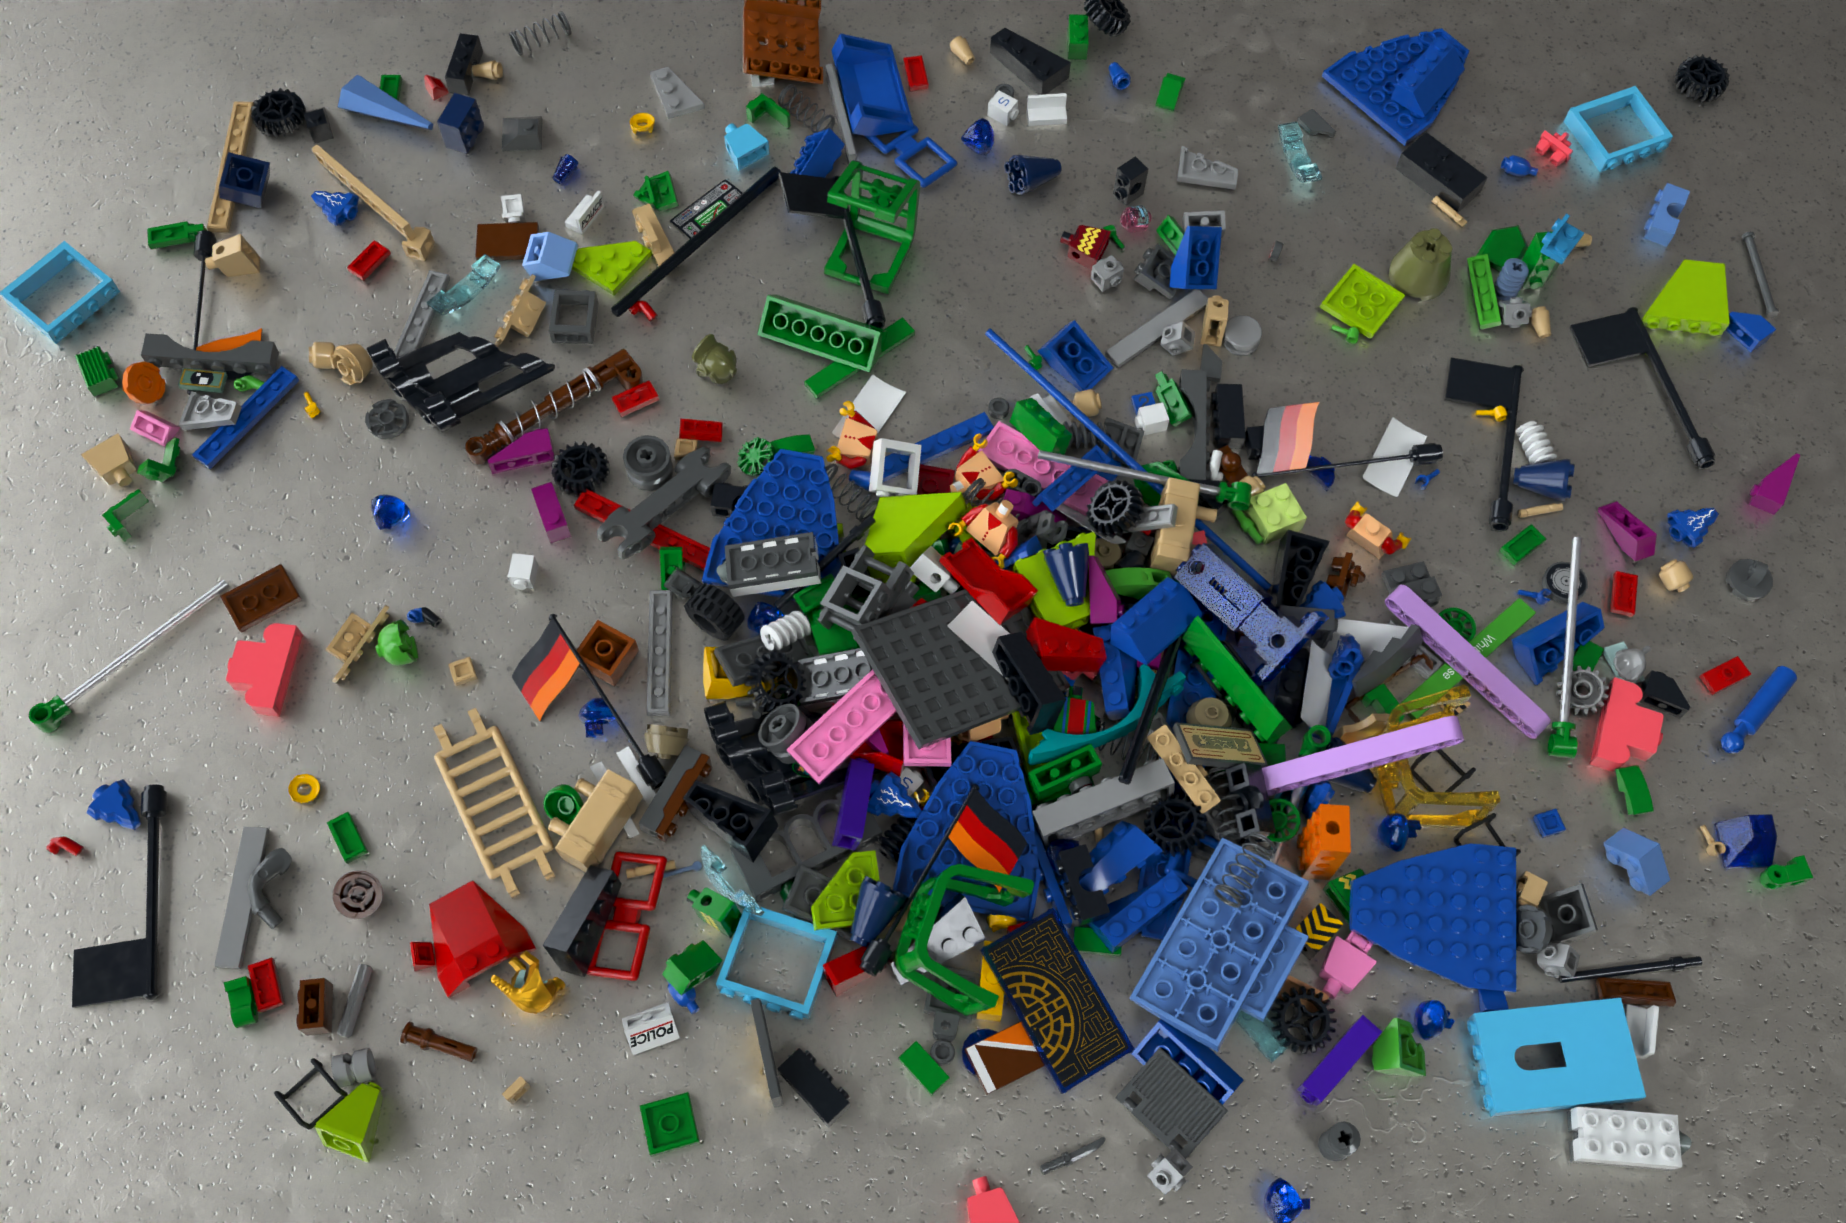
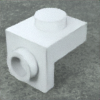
M521 194L501 196L502 217L505 222L520 223V220L525 219Z

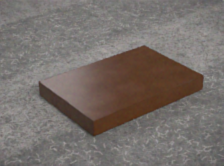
M538 222L477 224L476 260H524L531 234L539 233Z
M282 564L220 596L241 633L302 601Z

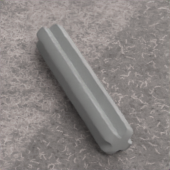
M358 965L337 1031L341 1036H352L372 972V967L369 965Z

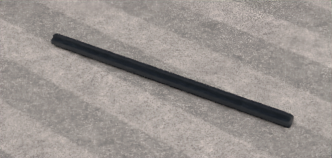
M772 167L612 306L611 312L616 317H620L774 183L779 178L781 170L777 167Z
M1198 569L1193 570L1187 586L1194 601L1204 577V572ZM1183 634L1164 650L1118 778L1120 783L1129 785L1132 781Z

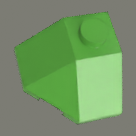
M1393 1018L1373 1044L1372 1064L1374 1071L1386 1075L1426 1076L1425 1051L1421 1043L1416 1044L1411 1034L1414 1032V1029L1410 1022L1400 1018Z

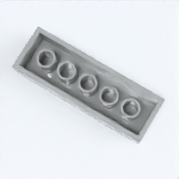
M1151 759L1144 763V766L1135 769L1129 785L1120 783L1118 780L1119 776L1115 778L1111 776L1103 779L1100 784L1093 787L1091 785L1085 786L1078 793L1071 796L1070 794L1063 795L1054 803H1043L1037 806L1032 811L1033 820L1045 851L1151 808V804L1158 805L1159 798L1163 802L1167 800V795L1173 799L1175 782L1164 759Z

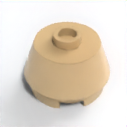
M357 343L337 346L334 353L330 355L332 368H338L339 372L343 375L341 380L348 385L361 383L373 368L368 352Z

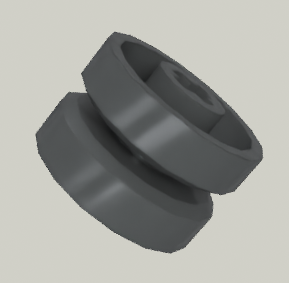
M645 435L629 442L624 449L623 460L629 481L635 487L641 490L653 491L659 489L672 478L674 468L668 445L662 439L656 436Z
M784 704L772 710L765 717L758 732L759 741L782 763H795L797 761L786 749L814 723L794 704Z

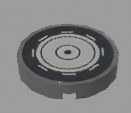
M1570 562L1552 564L1547 568L1542 577L1543 588L1551 590L1552 593L1549 597L1559 603L1568 604ZM1581 569L1579 571L1577 600L1583 597L1588 588L1587 578Z

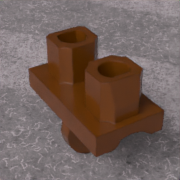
M1346 552L1345 557H1333L1332 571L1340 572V575L1329 574L1326 581L1331 589L1337 587L1343 594V597L1347 595L1349 584L1352 587H1356L1357 583H1363L1366 577L1361 571L1362 567L1359 565L1355 566V562L1352 561L1353 553Z

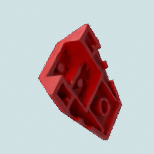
M473 880L429 904L437 976L448 998L471 986L469 980L510 957L520 959V955L523 952L528 951L531 953L536 950L526 928Z

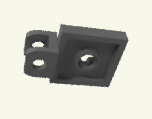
M1047 510L1025 518L1028 520V524L1018 535V545L1035 535L1042 549L1047 547V542L1051 545L1059 543L1066 537L1068 523L1065 521L1054 522L1055 515Z
M944 966L979 986L981 973ZM931 974L930 980L947 990H951V985ZM956 989V992H957V993H959V994H961V995H965V994H963L962 992H960L959 990ZM927 992L924 1013L935 1015L933 1023L934 1039L953 1042L957 1035L959 1020L971 1023L973 1014L965 1016Z

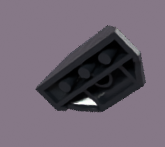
M1283 644L1273 705L1292 726L1290 730H1293L1304 722L1301 719V711L1310 652L1306 648Z

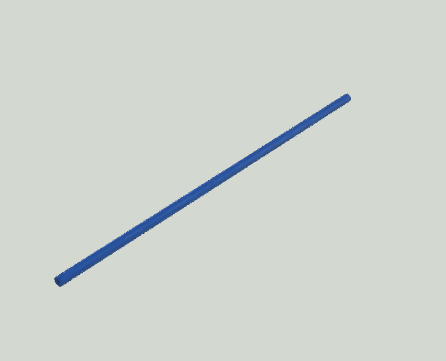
M991 328L987 330L985 335L1131 469L1147 472ZM1146 481L1161 495L1164 488L1162 484ZM1200 519L1195 520V527L1199 531L1204 530L1206 537L1261 588L1267 591L1272 586Z

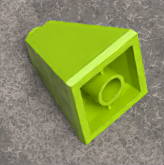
M368 1082L367 1085L361 1083L316 1123L314 1127L323 1146L369 1163L383 1100L382 1088L373 1082Z

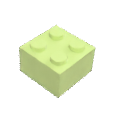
M1286 483L1252 496L1249 509L1244 510L1247 517L1251 518L1256 525V530L1263 537L1264 545L1282 538L1288 530L1295 532L1302 530L1307 519Z

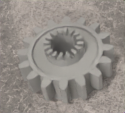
M1578 666L1577 671H1572L1570 709H1575L1574 715H1577L1579 711H1583L1584 716H1587L1588 710L1595 714L1597 712L1596 706L1601 708L1604 706L1601 699H1608V695L1604 692L1608 691L1609 686L1603 685L1606 678H1600L1598 670L1594 673L1591 672V667L1589 666L1586 670H1582L1581 666ZM1562 682L1557 683L1558 688L1562 689ZM1584 686L1589 693L1587 695H1580L1577 693L1576 688ZM1562 690L1557 691L1556 696H1561Z

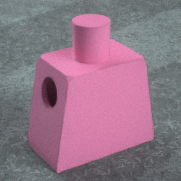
M1336 936L1328 948L1319 972V976L1327 981L1322 992L1331 999H1335L1339 990L1349 994L1377 961Z

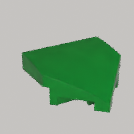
M669 171L650 178L646 175L644 177L645 182L639 191L636 190L633 194L634 198L645 204H650L652 208L658 211L679 206Z

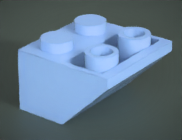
M551 232L531 234L522 266L530 276L532 274L536 276L534 281L568 277L571 273L578 244Z

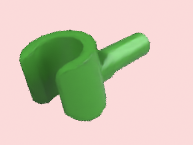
M1334 324L1332 325L1331 329L1347 335V342L1351 344L1357 343L1359 337V330L1352 327L1348 330Z

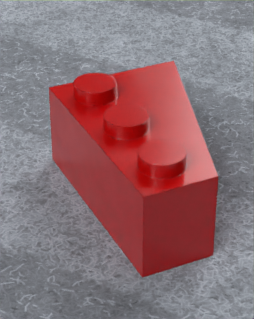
M1034 617L1026 631L1031 647L1037 656L1041 658L1047 671L1098 672L1107 658L1103 638Z

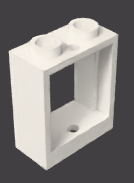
M884 438L874 441L869 492L876 493L877 497L917 495L921 445ZM885 452L909 456L906 489L882 485Z

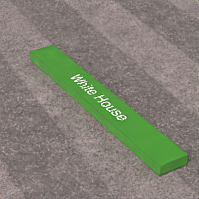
M1518 598L1469 643L1487 658L1529 621L1536 612L1521 598ZM1445 663L1404 699L1400 706L1415 722L1464 678L1448 663Z

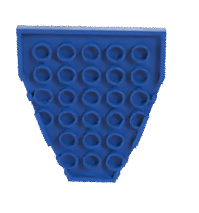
M1442 28L1431 32L1424 31L1420 32L1419 36L1410 37L1408 34L1381 42V45L1375 48L1371 46L1365 47V50L1356 53V51L1349 52L1324 70L1322 77L1406 146L1432 126L1456 87L1459 78L1424 118L1391 99L1396 83L1437 37L1455 47L1463 66L1469 50Z
M780 449L774 455V459L766 464L763 468L764 471L758 478H754L736 503L731 516L726 518L723 528L712 539L702 577L703 583L729 588L725 582L720 580L717 573V567L726 561V545L813 532L818 546L819 560L817 562H820L839 544L835 502L823 456ZM839 556L820 573L821 579L829 574L836 578L842 567ZM789 589L757 594L780 598Z
M970 741L937 783L900 849L893 890L909 897L970 793L971 785L977 784L979 786V793L989 805L1015 826L1025 838L1027 845L1010 875L1031 879L1034 882L1032 894L1024 898L1016 896L1013 903L1005 907L977 897L962 895L966 897L973 912L1011 916L1016 918L1017 921L1022 922L1032 921L1041 874L1037 856L1031 800L1027 792L1017 750ZM948 838L922 883L930 878L938 877L941 872L953 865L975 866L963 857ZM961 876L950 878L996 889L994 884ZM933 888L928 892V895L931 896ZM945 890L940 905H948L958 893Z
M1469 843L1400 860L1351 880L1349 929L1358 935L1366 937L1374 945L1384 948L1392 956L1423 970L1433 972L1443 979H1449L1464 988L1516 992V848Z

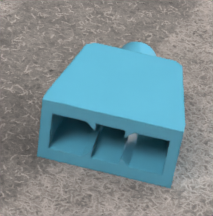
M731 123L726 127L725 132L727 134L724 136L725 146L738 171L770 154L768 140L749 124H744L737 128L735 124Z

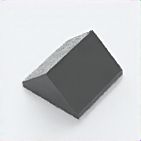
M1583 884L1542 896L1539 902L1540 907L1548 914L1555 927V938L1553 941L1570 942L1583 940L1598 931Z

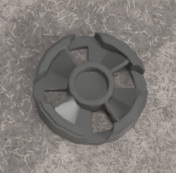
M392 399L376 402L372 405L373 409L366 413L365 423L370 433L381 439H391L399 436L406 430L409 424V415L405 406L396 403ZM389 407H396L397 410L393 412L389 410ZM397 419H403L404 421L401 428L396 425ZM382 427H384V430L378 433V431Z

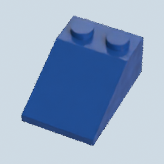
M1187 226L1171 265L1170 287L1181 289H1217L1222 227Z
M1075 320L1065 325L1038 350V353L1048 365L1079 391L1092 389L1113 369V366Z

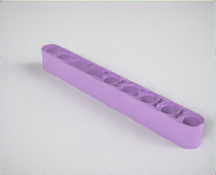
M1399 585L1385 599L1387 608L1406 626L1410 627L1411 624L1420 626L1422 640L1524 735L1531 739H1536L1550 724L1549 716L1409 587Z
M1447 716L1264 767L1262 771L1268 796L1454 746L1462 743L1464 736L1458 717Z

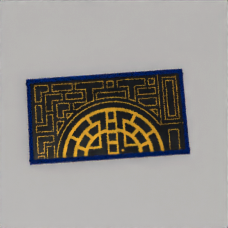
M1054 907L980 949L1061 1094L1067 1093L1074 1086L1134 1050L1132 1043Z

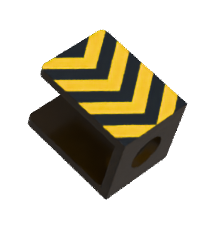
M1321 903L1295 928L1297 931L1309 936L1301 952L1309 960L1343 926V923Z

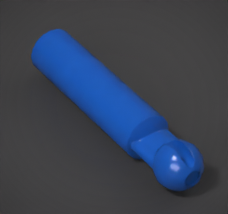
M1778 666L1735 719V730L1722 736L1721 746L1725 752L1736 754L1743 750L1746 735H1754L1797 681V675L1794 671L1785 666Z

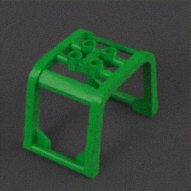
M852 160L828 192L827 203L846 209L850 205V214L855 229L902 243L888 273L874 274L871 280H869L872 290L889 295L915 236L920 181L913 178L899 177L864 166L862 162ZM863 171L906 185L904 188L899 185L888 187L880 179H874L870 183L862 180ZM852 180L851 196H849L844 190ZM862 189L868 190L873 196L871 198L862 196ZM906 203H909L908 210L903 209ZM860 209L875 213V218L895 223L898 216L907 218L906 229L860 215ZM844 229L824 267V274L861 286L858 276L846 273L847 265L841 260L849 243L846 229Z
M962 864L950 866L941 872L938 877L926 880L921 884L914 896L896 948L895 963L897 970L902 977L965 1016L995 1007L999 998L998 995L964 979L932 960L927 951L928 940L945 890L977 897L1005 907L1012 904L1016 896L1024 898L1032 894L1034 882L1031 879ZM953 876H961L977 881L994 884L1006 888L1007 890H1001L999 893L998 890L994 888L953 880L950 878H952ZM933 888L931 896L928 895V892ZM913 938L916 940L914 950L908 952L911 940ZM922 967L965 995L947 990L915 970Z

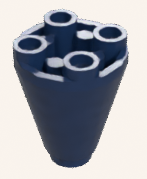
M1013 155L1004 164L1005 172L1008 174L1009 191L1018 195L1026 194L1051 181L1057 175H1060L1062 171L1059 160L1045 157Z
M1570 459L1523 465L1521 468L1515 467L1513 484L1551 499L1565 502L1566 498L1570 499L1572 486L1568 485V478L1573 477L1575 464H1571Z
M1072 543L1060 544L1057 550L1056 548L1044 550V560L1062 600L1066 602V607L1084 604L1089 563L1088 543L1077 544L1075 547H1073Z
M1331 737L1325 750L1347 744L1338 737ZM1370 769L1330 779L1328 782L1355 791L1369 793L1374 788L1377 778L1374 777Z
M865 876L859 891L850 940L867 948L871 940H875L901 910L908 896L890 889L891 887L882 882Z

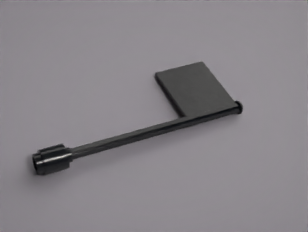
M780 172L779 179L788 213L843 219L865 298V303L861 307L865 323L882 329L885 326V315L881 302L873 297L849 207L846 209L827 203L828 192L840 176L824 178Z
M1631 307L1625 313L1571 325L1570 329L1588 367L1647 354L1690 440L1686 448L1695 466H1698L1699 469H1706L1716 463V455L1708 439L1698 435L1637 312L1638 308Z
M1451 357L1445 400L1489 408L1503 406L1508 411L1498 499L1491 503L1489 516L1491 529L1499 532L1506 531L1511 525L1513 504L1507 499L1521 374L1524 368L1520 365H1514L1511 368Z
M147 785L141 793V816L146 817V820H148L146 938L74 949L73 1008L140 997L146 1000H154L159 995L157 994L159 820L166 815L167 792L164 791V786Z

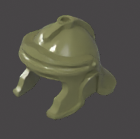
M713 334L706 335L692 354V360L698 365L696 374L699 377L708 376L716 384L728 382L737 372V360L734 350L728 351L729 348L718 343Z

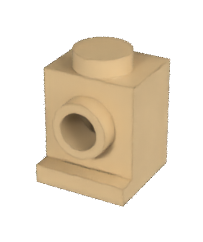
M415 226L413 231L416 237L411 241L408 239L407 242L403 241L402 247L406 256L425 261L435 242L430 230L425 227Z
M1525 871L1517 880L1516 908L1523 905L1537 907L1548 884L1547 881Z

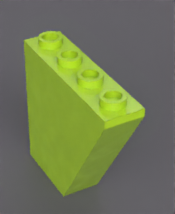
M1684 259L1642 318L1644 326L1650 329L1657 328L1670 331L1703 333L1713 336L1722 335L1730 324L1725 264Z
M962 493L880 497L873 517L876 522L870 527L865 545L875 554L873 558L891 567H896L899 561L910 567L949 528V525L954 523L967 510Z
M1094 531L1088 534L1081 533L1075 539L1068 542L1061 541L1053 548L1057 550L1059 545L1064 543H1072L1073 547L1077 544L1088 543L1089 556H1095L1096 534ZM1046 548L1039 550L1037 554L1031 557L1020 558L1014 563L1012 572L1023 574L1038 590L1029 604L1037 618L1071 629L1088 623L1090 618L1089 563L1084 604L1073 607H1066V602L1060 596L1044 560L1043 551Z

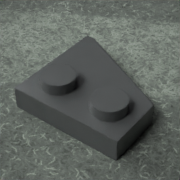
M1106 417L1104 422L1106 434L1136 461L1145 431ZM1111 450L1113 460L1126 464Z

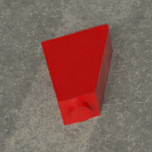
M862 946L823 964L824 977L836 997L871 977V975L859 968L861 964L860 959L866 951V947Z

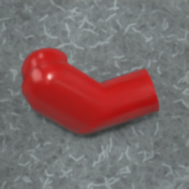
M638 300L628 309L633 315L637 314V312L643 313L649 321L654 320L658 316L646 301Z
M64 836L53 837L46 846V850L53 854H58L60 849H64L76 857L84 848L74 840Z

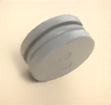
M1239 315L1232 317L1227 321L1222 343L1232 354L1239 356L1249 355L1259 346L1262 328L1255 319L1249 316Z

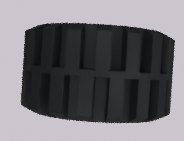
M705 583L699 586L684 605L688 616L700 629L710 636L723 641L729 640L745 620L742 609L728 594L715 586Z

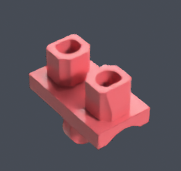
M1546 130L1541 134L1540 141L1535 149L1542 156L1548 150L1554 153L1550 157V162L1556 167L1564 161L1567 163L1571 159L1570 156L1573 152L1569 148L1572 143L1567 140L1569 137L1567 132L1562 135L1556 132L1552 136Z

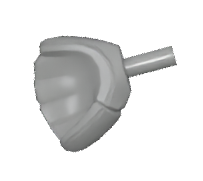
M1646 646L1642 650L1631 648L1617 651L1614 658V666L1620 677L1630 682L1637 681L1645 672V654L1651 650V647Z

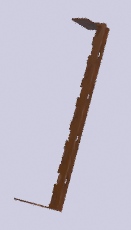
M1424 653L1422 655L1418 654L1411 659L1410 663L1401 666L1381 684L1391 681L1393 677H1397L1410 668L1412 664H1416L1423 658L1425 659V664L1431 670H1433L1434 663ZM1365 694L1360 698H1353L1344 707L1348 711L1349 717L1355 723L1360 722V719L1350 708L1359 700H1363Z

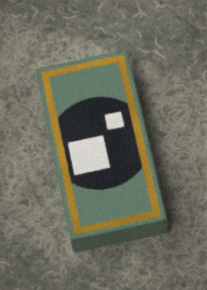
M183 368L178 386L184 390L223 393L228 376L226 372Z

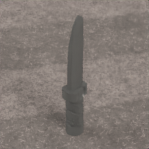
M1105 1137L1068 1154L1066 1151L1061 1154L1062 1156L1040 1165L1042 1174L1046 1175L1065 1165L1066 1167L1073 1165V1162L1100 1148L1106 1140Z

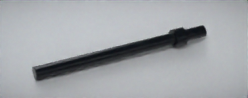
M872 516L865 519L859 526L853 527L849 531L850 534L818 562L820 573L838 557V554L843 553L853 542L859 541L865 535L864 532L876 522ZM805 586L790 588L774 603V606L780 610L793 598L794 594L800 592Z
M1676 956L1664 961L1576 971L1574 978L1559 976L1558 979L1560 983L1597 979L1598 977L1607 978L1663 970L1683 971L1687 967L1702 966V958L1700 956L1688 958Z

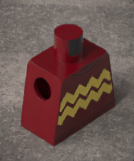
M1079 225L1075 234L1064 231L1060 243L1069 246V259L1092 271V266L1102 259L1109 245L1111 231Z

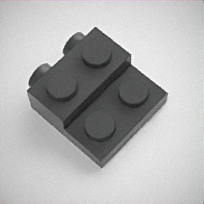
M1157 243L1152 249L1148 248L1143 254L1142 258L1145 260L1143 263L1140 262L1134 270V273L1137 274L1134 280L1149 291L1155 288L1171 299L1178 289L1170 287L1171 265L1175 255Z
M1424 561L1385 570L1381 574L1389 595L1399 585H1405L1429 607L1437 605L1442 597L1434 576L1430 577Z

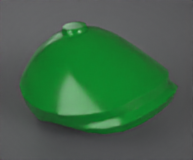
M566 784L557 785L549 790L543 802L544 810L551 820L554 817H558L569 825L584 805L577 791Z

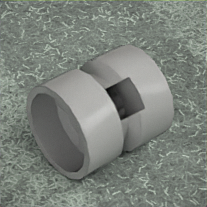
M370 1048L354 1051L352 1056L349 1053H344L332 1057L333 1079L340 1088L351 1086L356 1080L359 1083L375 1080L376 1067Z

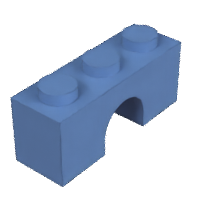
M1669 183L1666 184L1663 190L1659 189L1654 201H1657V204H1653L1649 213L1652 217L1651 219L1648 218L1644 226V230H1647L1644 239L1666 247L1675 235L1680 221L1671 216L1676 218L1679 216L1686 204L1690 191Z

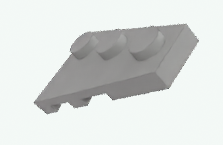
M669 67L650 72L651 79L668 119L705 109L704 103Z
M1182 146L1177 182L1236 189L1237 168L1218 160L1213 162L1204 158L1205 155L1201 153L1196 155L1189 152L1188 148Z
M192 391L178 426L183 430L235 425L242 407L234 401L222 398L214 399L205 394L201 396L197 392Z

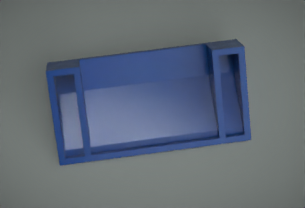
M840 33L831 51L852 133L871 137L912 130L914 124L891 44Z

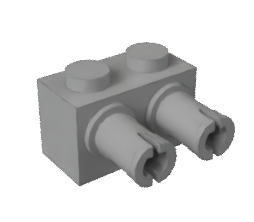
M1225 210L1184 212L1182 229L1186 231L1187 226L1222 227L1221 238H1223L1226 230Z

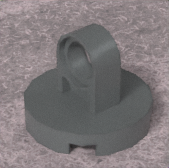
M1739 560L1726 573L1727 585L1730 584L1733 589L1732 593L1742 600L1755 601L1756 599L1764 598L1773 587V578L1768 570V565L1757 560Z
M1533 905L1519 906L1517 908L1519 910L1516 912V950L1528 954L1539 953L1546 948L1549 942L1554 940L1555 927L1548 914L1542 908Z

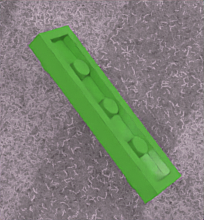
M1488 254L1467 258L1480 330L1501 326Z

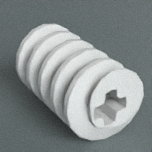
M1530 421L1521 425L1516 430L1519 442L1522 444L1523 450L1526 451L1525 455L1529 458V464L1554 461L1557 458L1556 454H1550L1554 449L1548 446L1550 440L1545 439L1547 433L1542 432L1544 430L1543 425H1536L1537 422Z
M793 611L783 618L763 626L760 630L761 639L765 647L771 651L774 648L781 650L783 646L790 645V642L794 643L797 639H802L804 635L808 636L811 634L809 621L799 611Z

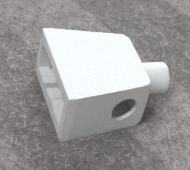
M930 546L910 569L917 578L934 592L943 587L949 594H953L960 585L939 562L941 555Z

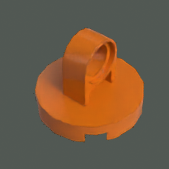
M145 361L134 363L127 367L123 374L122 389L134 402L144 405L150 404L162 398L165 392V379L161 378L160 370L154 364Z

